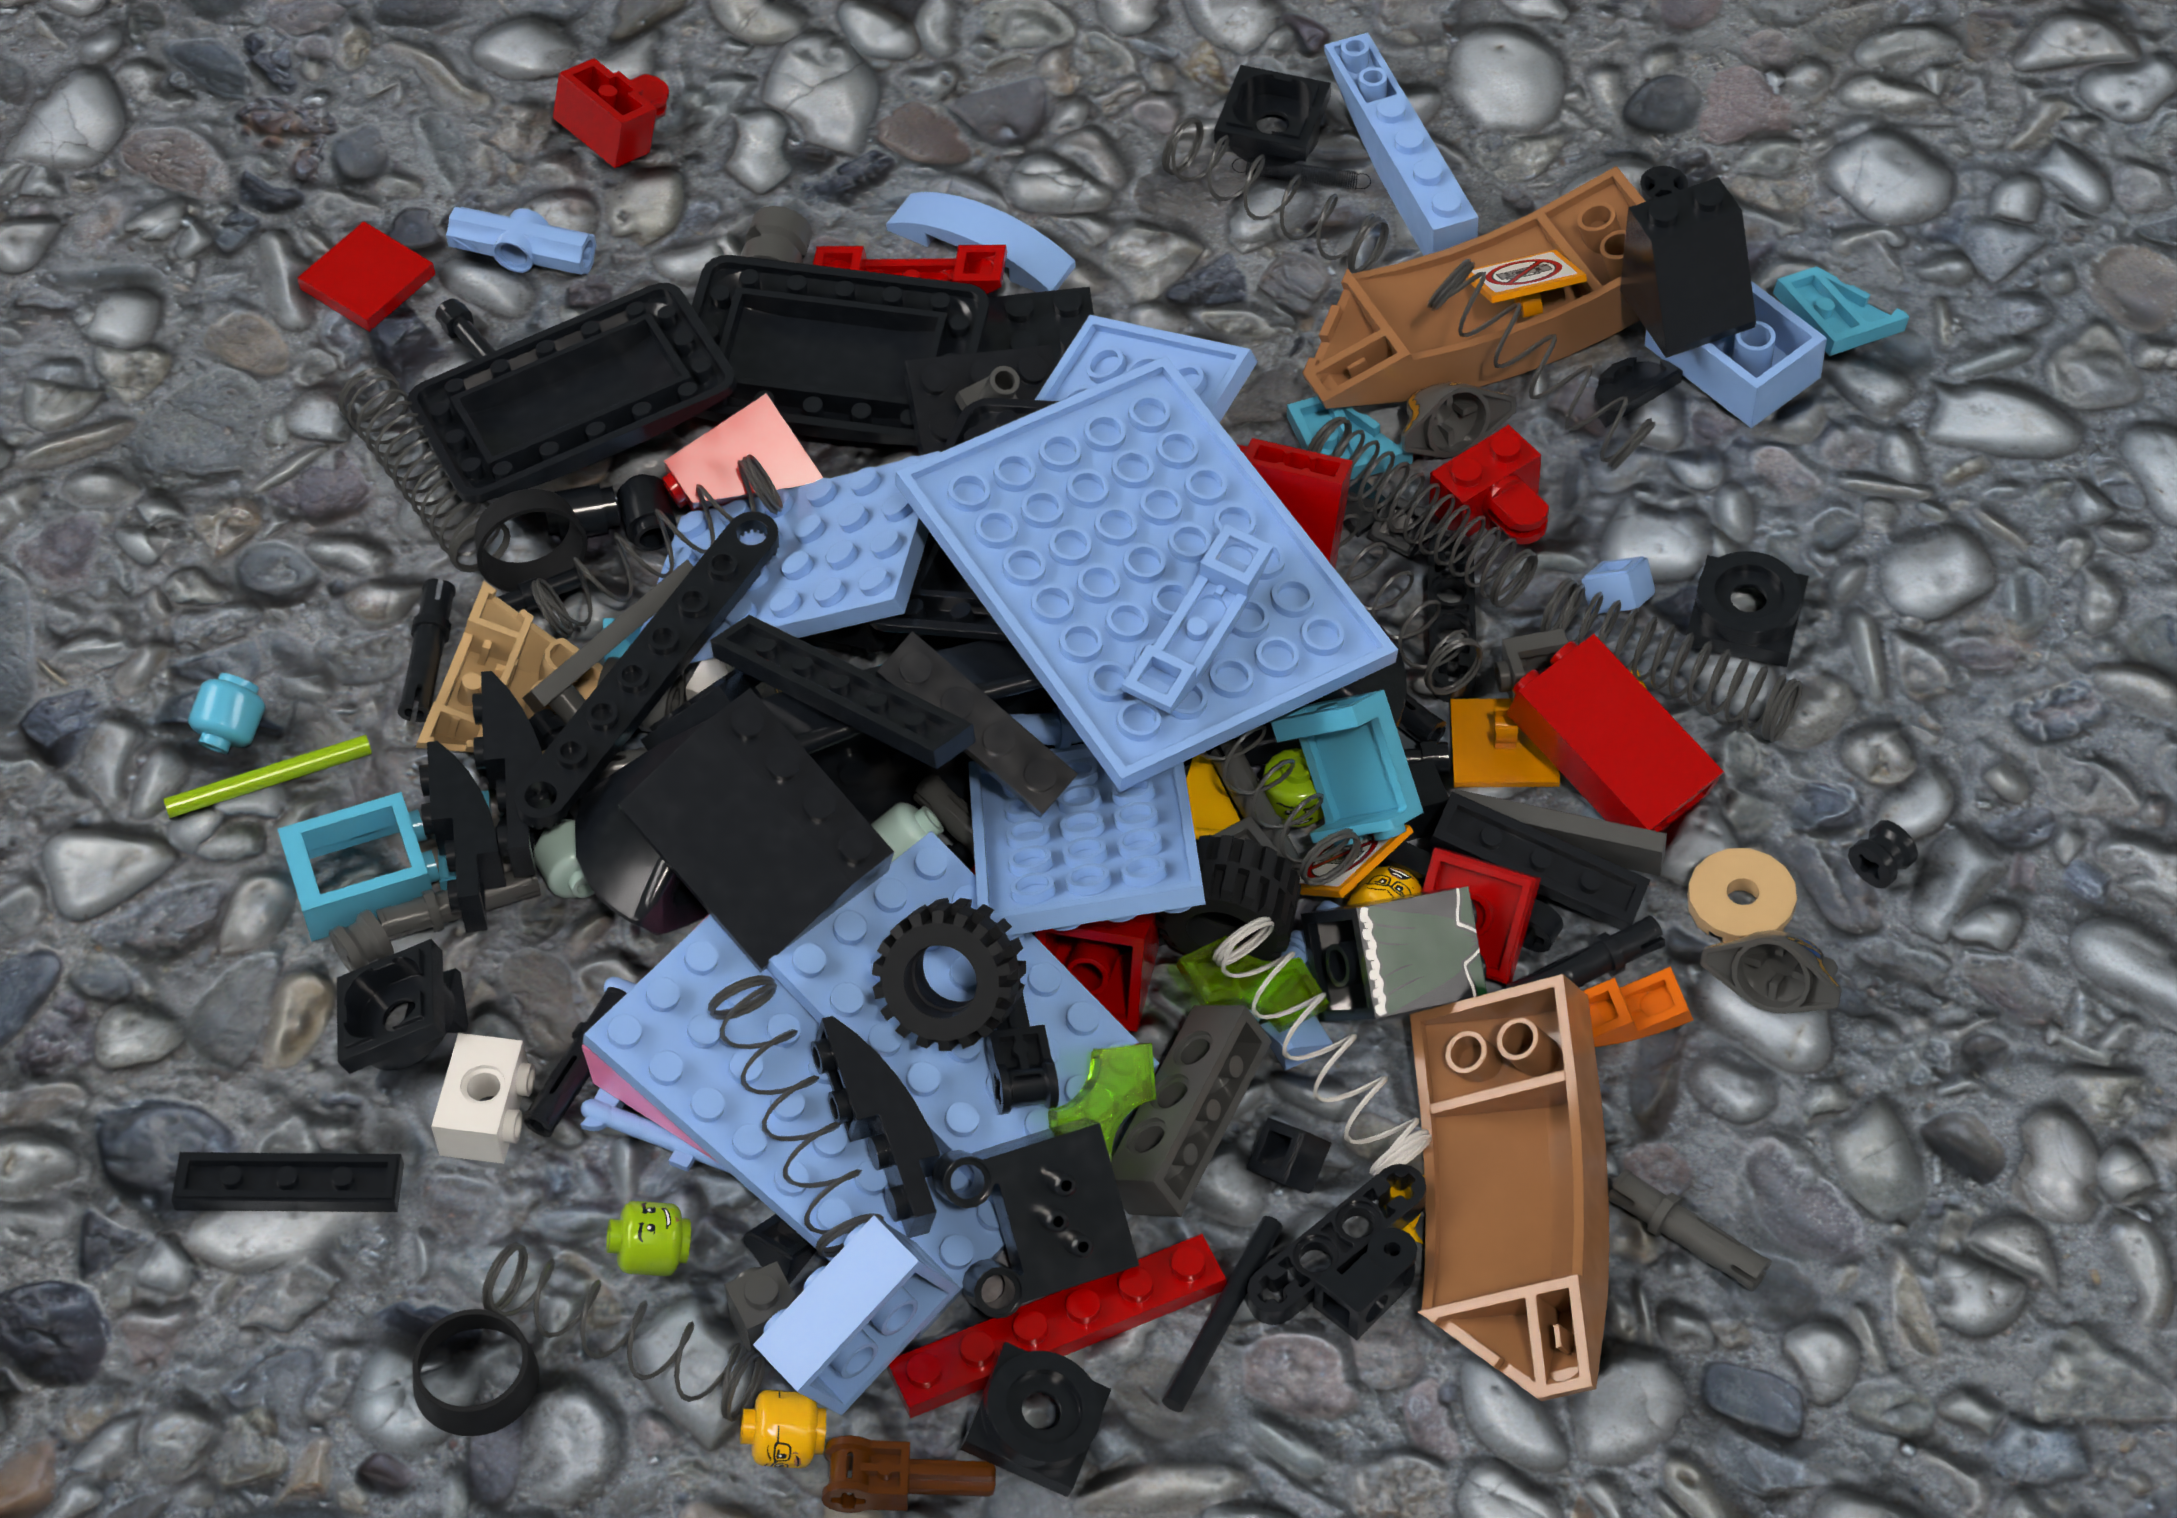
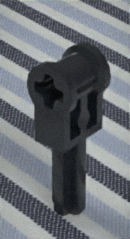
M1022 992V996L1014 1003L1016 1007L1010 1015L996 1028L997 1030L992 1031L988 1035L985 1046L992 1077L995 1104L1001 1115L1009 1114L1012 1107L1044 1104L1047 1109L1057 1108L1059 1102L1057 1072L1051 1057L1045 1024L1030 1026Z

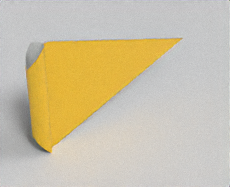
M1201 755L1193 757L1186 781L1195 839L1199 840L1200 836L1214 835L1241 820L1211 761Z

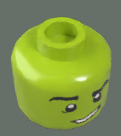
M1299 748L1283 750L1274 755L1266 764L1263 773L1264 777L1272 767L1283 760H1295V767L1291 774L1273 788L1265 790L1276 814L1285 820L1288 819L1291 812L1303 800L1316 794L1303 750ZM1291 763L1285 764L1276 770L1263 786L1280 778L1288 770ZM1315 798L1303 806L1292 820L1307 813L1317 804L1319 799ZM1321 806L1311 816L1290 827L1310 826L1324 817Z
M630 1201L622 1208L620 1219H609L606 1251L607 1253L617 1254L618 1266L624 1273L670 1276L676 1271L679 1263H687L691 1221L690 1219L682 1218L679 1207L672 1203Z

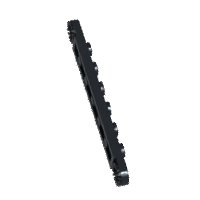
M746 512L731 520L519 782L514 792V802L520 820L523 823L526 822L528 827L533 828V826H537V829H543V827L547 826L549 829L555 823L559 825L562 822V818L566 819L568 811L579 798L582 799L759 577L761 569L772 559L773 555H776L777 548H779L778 527L770 516L761 512ZM752 529L753 533L757 532V530H759L760 534L764 532L766 537L763 542L756 545H747L740 541V535L744 536L745 531L750 533ZM540 791L544 793L549 791L550 795L554 794L556 797L555 802L551 806L543 809L533 808L527 804L530 801V796L532 798L535 796V792L538 795L541 794Z

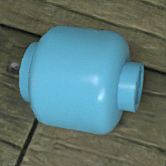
M220 673L218 679H208L203 682L188 716L190 727L201 735L198 743L207 749L222 754H228L230 746L244 748L250 745L265 711V703L257 695L259 687L248 680L228 673Z

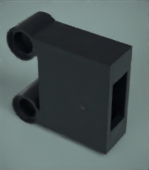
M1084 1117L973 1153L962 1150L949 1151L943 1154L934 1164L932 1183L936 1191L951 1203L963 1208H972L984 1203L992 1195L1012 1267H1007L1001 1262L992 1259L980 1260L972 1264L965 1272L962 1282L963 1293L967 1301L987 1316L996 1319L1006 1318L1014 1314L1022 1303L1139 1266L1100 1123ZM970 1164L975 1175L972 1186L963 1193H954L951 1188L953 1172L962 1165ZM993 1275H1002L1005 1280L1003 1294L993 1302H984L981 1291L983 1284Z

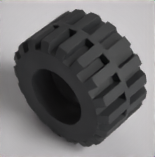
M1212 835L1200 836L1199 840H1196L1206 905L1193 906L1181 913L1156 912L1155 923L1156 926L1160 927L1159 933L1165 940L1171 941V946L1178 951L1186 952L1191 958L1198 961H1206L1212 963L1211 965H1216V962L1212 959L1213 954L1226 938L1250 921L1267 916L1274 922L1271 934L1246 956L1226 966L1246 968V966L1251 965L1258 967L1266 965L1267 961H1274L1280 958L1281 953L1286 951L1289 946L1300 896L1301 885L1299 884L1300 876L1298 872L1291 869L1292 864L1285 857L1277 856V851L1268 846L1258 845L1256 841L1246 838L1245 840L1238 839L1230 835H1221V837H1214ZM1258 929V930H1256L1255 932L1251 933L1250 935H1248L1247 937H1245L1243 940H1241L1239 943H1237V944L1235 945V947H1234L1233 950L1237 949V948L1240 947L1242 944H1244L1245 942H1247V941H1248L1250 938H1252L1260 929Z
M948 898L935 900L929 906L924 904L890 931L891 934L882 941L877 952L882 954L881 957L873 963L872 975L880 977V981L873 986L875 999L885 998L887 1005L880 1010L886 1021L894 1016L901 1023L895 1031L903 1038H906L913 1032L918 1035L915 1045L926 1049L934 1042H938L939 1051H952L958 1044H961L963 1049L974 1045L980 1038H986L1010 1015L1016 1007L1014 1003L1022 996L1025 985L1019 981L1026 974V961L1017 960V954L1023 949L1019 937L1010 941L1006 932L1012 926L1006 919L1003 918L998 923L994 922L990 918L994 909L985 904H982L977 910L971 908V899L959 898L954 903H949ZM937 945L951 947L962 953L969 960L975 971L977 981L976 993L972 1000L964 1002L948 1000L931 988L923 970V958L928 947Z

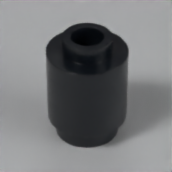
M646 474L635 475L622 484L617 491V500L628 538L635 542L639 549L654 551L666 547V542L655 514V508L660 509L675 527L676 519L668 492L663 485L664 481L659 477ZM664 522L671 542L674 537V532Z
M596 483L554 491V493L560 495L569 503L582 524L587 537L609 533L608 527L620 525L613 486L600 488V484ZM546 512L549 532H560L561 540L563 541L569 530L570 520L559 514Z

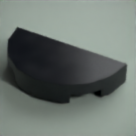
M1629 357L1616 362L1600 375L1594 396L1596 412L1619 397H1627L1628 405L1622 416L1623 418L1681 383L1683 370L1666 360H1660V364L1649 361L1637 362V357ZM1624 401L1616 404L1598 417L1605 428L1614 423Z

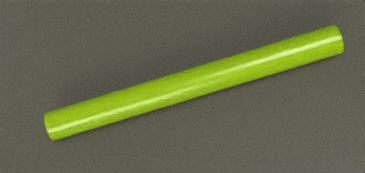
M365 734L163 798L169 818H173L371 755L372 751Z

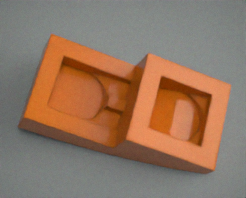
M1671 966L1623 987H1619L1616 979L1612 978L1583 991L1588 995L1595 1047L1641 1039L1694 1020Z

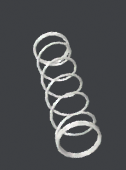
M1264 916L1240 927L1226 938L1213 954L1212 959L1216 962L1217 966H1221V972L1227 977L1242 978L1261 973L1276 966L1256 992L1252 1002V1014L1256 1018L1273 1019L1309 1006L1287 1033L1283 1042L1282 1055L1290 1060H1306L1341 1046L1318 1075L1314 1084L1313 1097L1317 1101L1334 1102L1352 1097L1374 1087L1350 1116L1345 1126L1344 1139L1348 1143L1365 1144L1380 1140L1407 1128L1392 1146L1372 1164L1369 1173L1374 1177L1391 1165H1406L1432 1140V1135L1426 1129L1418 1130L1409 1135L1419 1124V1118H1413L1369 1138L1353 1140L1349 1136V1130L1353 1121L1368 1101L1388 1081V1076H1382L1360 1088L1335 1097L1322 1098L1318 1094L1321 1080L1334 1062L1356 1040L1357 1034H1352L1330 1046L1306 1055L1290 1056L1287 1052L1290 1038L1303 1020L1326 997V993L1322 992L1299 1005L1274 1014L1262 1015L1256 1010V1004L1266 986L1295 956V952L1291 951L1264 966L1247 972L1236 974L1228 972L1226 965L1236 962L1258 947L1271 934L1274 922L1271 921L1270 917ZM1260 929V930H1259L1252 938H1250L1247 942H1245L1244 944H1242V945H1241L1240 947H1238L1237 949L1233 950L1234 947H1235V945H1236L1237 943H1239L1241 940H1243L1245 937H1247V936L1250 935L1251 933H1253V932H1255L1256 930Z

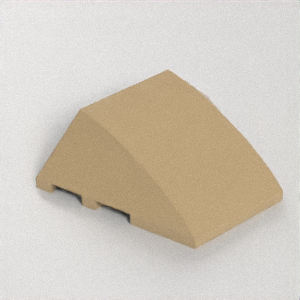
M483 581L467 620L459 646L437 699L433 702L416 748L427 749V742L438 741L449 751L474 752V737H483L482 725H475L472 695L474 693H482L481 672L492 671L508 687L523 708L527 718L530 719L535 713L522 698L580 649L565 638L555 639L532 622L533 615L524 609L520 612L513 609L495 596L497 590ZM598 662L572 683L585 700L597 687L603 668ZM547 704V705H546L544 708H542L541 710H543V709H551V708H550V706Z

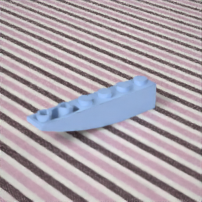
M1369 33L1325 44V55L1363 145L1379 178L1423 256L1445 250L1478 237V215Z

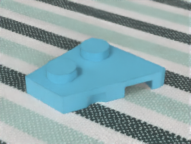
M1817 266L1778 278L1773 294L1785 307L1827 338L1825 352L1829 356L1903 332L1909 320L1907 313L1898 308L1892 315H1889L1868 304L1871 294L1854 285H1847L1841 282L1836 276Z
M1317 396L1287 404V419L1304 450H1307L1313 437L1328 421L1336 417H1345L1352 424V432L1356 430L1364 431L1365 440L1363 446L1370 441L1378 440L1380 450L1377 458L1384 452H1394L1395 460L1392 469L1401 462H1408L1409 464L1413 462V453L1405 452L1402 448V442L1397 445L1380 433V424L1367 414L1355 411L1352 406L1325 409ZM1344 424L1338 426L1329 436L1320 452L1321 454L1331 455L1341 440ZM1357 434L1349 441L1347 448L1340 458L1349 459L1360 442V434ZM1375 445L1370 446L1360 456L1352 469L1350 480L1355 479L1370 462L1375 452ZM1388 455L1383 458L1374 468L1371 475L1386 471L1391 456Z

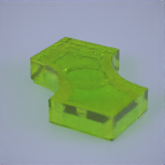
M1227 936L1179 958L1177 968L1200 1005H1246L1249 1010H1252V1002L1256 992L1276 967L1274 966L1248 977L1233 978L1225 976L1221 972V966H1217L1212 958L1215 950L1228 938ZM1247 954L1236 962L1226 965V969L1229 973L1233 974L1257 969L1271 961L1260 960ZM1301 957L1291 959L1266 986L1256 1004V1010L1259 1014L1267 1015L1281 1012L1322 993V990ZM1325 997L1303 1021L1325 1011L1329 1004L1327 998ZM1309 1006L1291 1014L1267 1020L1280 1033L1292 1027Z
M1152 1043L1094 1048L1091 1051L1090 1071L1085 1084L1067 1104L1048 1111L1049 1129L1084 1117L1099 1122L1110 1161L1112 1162L1113 1141L1124 1118L1137 1106L1151 1100H1156Z

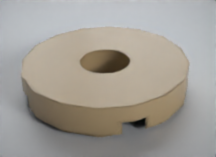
M1728 848L1709 855L1695 867L1687 892L1689 913L1698 928L1707 935H1709L1710 931L1714 935L1722 937L1721 942L1723 943L1755 932L1768 930L1784 931L1785 926L1792 920L1797 903L1796 884L1786 866L1771 855L1751 848ZM1734 891H1746L1752 894L1756 900L1748 905H1740L1730 900L1728 895Z

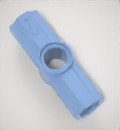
M454 207L449 216L446 233L448 247L494 256L501 266L517 273L527 272L533 265L579 275H588L594 263V254L597 246L594 234L551 226L537 212L523 208L514 210L510 216H504L466 207Z

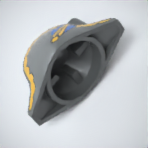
M1446 382L1425 387L1416 391L1407 400L1409 418L1401 434L1402 448L1405 452L1443 458L1457 456L1484 440L1515 414L1516 398L1464 383Z
M1777 930L1755 932L1736 940L1707 946L1702 951L1700 965L1737 995L1757 1008L1773 1013L1786 1014L1838 1008L1842 989L1833 978L1838 971L1836 962L1831 958L1824 957L1820 948L1814 943L1796 934Z

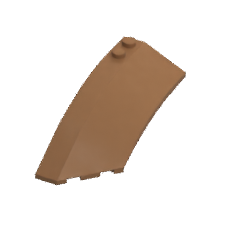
M1615 166L1540 209L1469 241L1442 251L1385 267L1353 274L1347 268L1341 281L1343 292L1337 305H1331L1320 330L1319 337L1321 343L1314 358H1308L1302 372L1305 380L1325 409L1405 402L1416 391L1431 385L1454 382L1482 387L1537 369L1552 339L1505 368H1495L1494 366L1496 349L1516 308L1484 330L1469 337H1460L1458 327L1463 312L1476 289L1471 284L1450 297L1437 310L1431 311V308H1427V303L1435 291L1466 259H1471V262H1475L1474 268L1557 250L1582 270L1587 277L1586 282L1540 292L1543 313L1524 318L1522 311L1520 312L1502 347L1498 364L1508 362L1551 334H1556L1557 342L1545 365L1568 357L1620 332L1640 320L1620 291L1628 208L1646 201L1620 169ZM1479 292L1464 322L1463 333L1480 327L1514 304V298L1491 303Z
M1564 974L1409 1014L1421 1127L1428 1130L1429 1134L1432 1135L1431 1142L1423 1150L1426 1184L1425 1269L1422 1310L1417 1312L1540 1401L1595 1390L1597 1388L1608 1301L1610 1244L1606 1142L1588 995Z

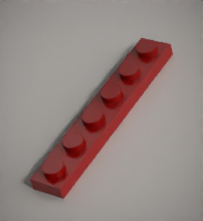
M1200 1234L1138 1259L1139 1266L1056 1292L1019 1307L1014 1314L1006 1318L989 1319L897 1356L887 1366L888 1373L911 1419L985 1389L999 1351L1005 1342L1028 1352L1047 1351L1066 1356L1221 1293L1226 1285V1277L1203 1234Z

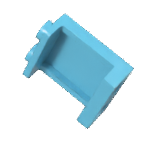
M1384 690L1304 705L1271 722L1277 742L1299 738L1316 793L1324 794L1321 808L1325 817V824L1310 832L1312 843H1317L1326 836L1344 828L1353 829V832L1360 837V841L1365 838L1366 834L1372 833L1376 841L1389 839L1406 831L1404 823L1424 813ZM1344 839L1335 842L1334 846L1337 847ZM1350 839L1345 846L1353 844V839Z

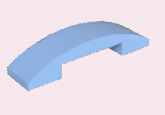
M937 192L911 193L886 223L887 231L926 247L930 245L934 238L957 247L958 245H1006L1007 257L1005 267L1009 268L1010 281L1035 292L1058 290L1076 267L1075 260L1067 252L1036 229L996 208L961 196Z
M1225 523L1201 560L1198 577L1155 644H1147L1122 683L1121 690L1168 713L1174 711L1201 679L1228 638L1266 568L1274 545Z

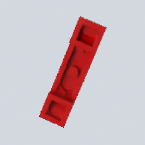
M958 245L956 258L867 259L864 246H816L813 265L966 283L978 286L988 294L1002 287L1007 247L1006 245Z

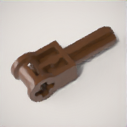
M852 1435L832 1438L825 1446V1457L830 1462L829 1484L822 1491V1502L829 1509L838 1512L858 1513L866 1510L907 1511L908 1494L990 1497L995 1492L996 1467L989 1462L910 1459V1442L870 1440ZM848 1471H852L851 1478H847Z

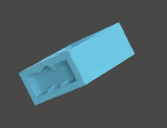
M402 792L277 829L311 941L328 937L329 931L338 925L347 927L356 921L357 914L366 909L370 910L377 918V909L398 905L421 897L422 891L432 889L431 883L441 880L432 850L421 852L418 842L427 840L418 809L408 812ZM400 833L411 867L320 894L309 859Z

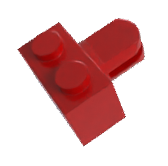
M593 58L559 73L553 119L612 167L617 168L650 153L655 120L666 114L669 88L663 80L649 74H643L630 80L620 71L613 73L597 59Z
M1509 424L1430 472V484L1438 483L1440 486V493L1436 503L1445 495L1454 494L1455 505L1451 514L1460 506L1469 505L1471 513L1465 527L1474 518L1484 516L1486 519L1485 528L1487 530L1493 527H1500L1509 538H1515L1519 545L1538 541L1547 530L1549 505L1538 495L1541 454ZM1432 488L1429 491V504L1435 495L1436 488ZM1451 498L1443 502L1436 510L1435 514L1440 520L1446 514ZM1466 509L1461 511L1452 520L1447 530L1456 531L1465 517ZM1479 520L1466 535L1470 537L1478 532L1482 521Z

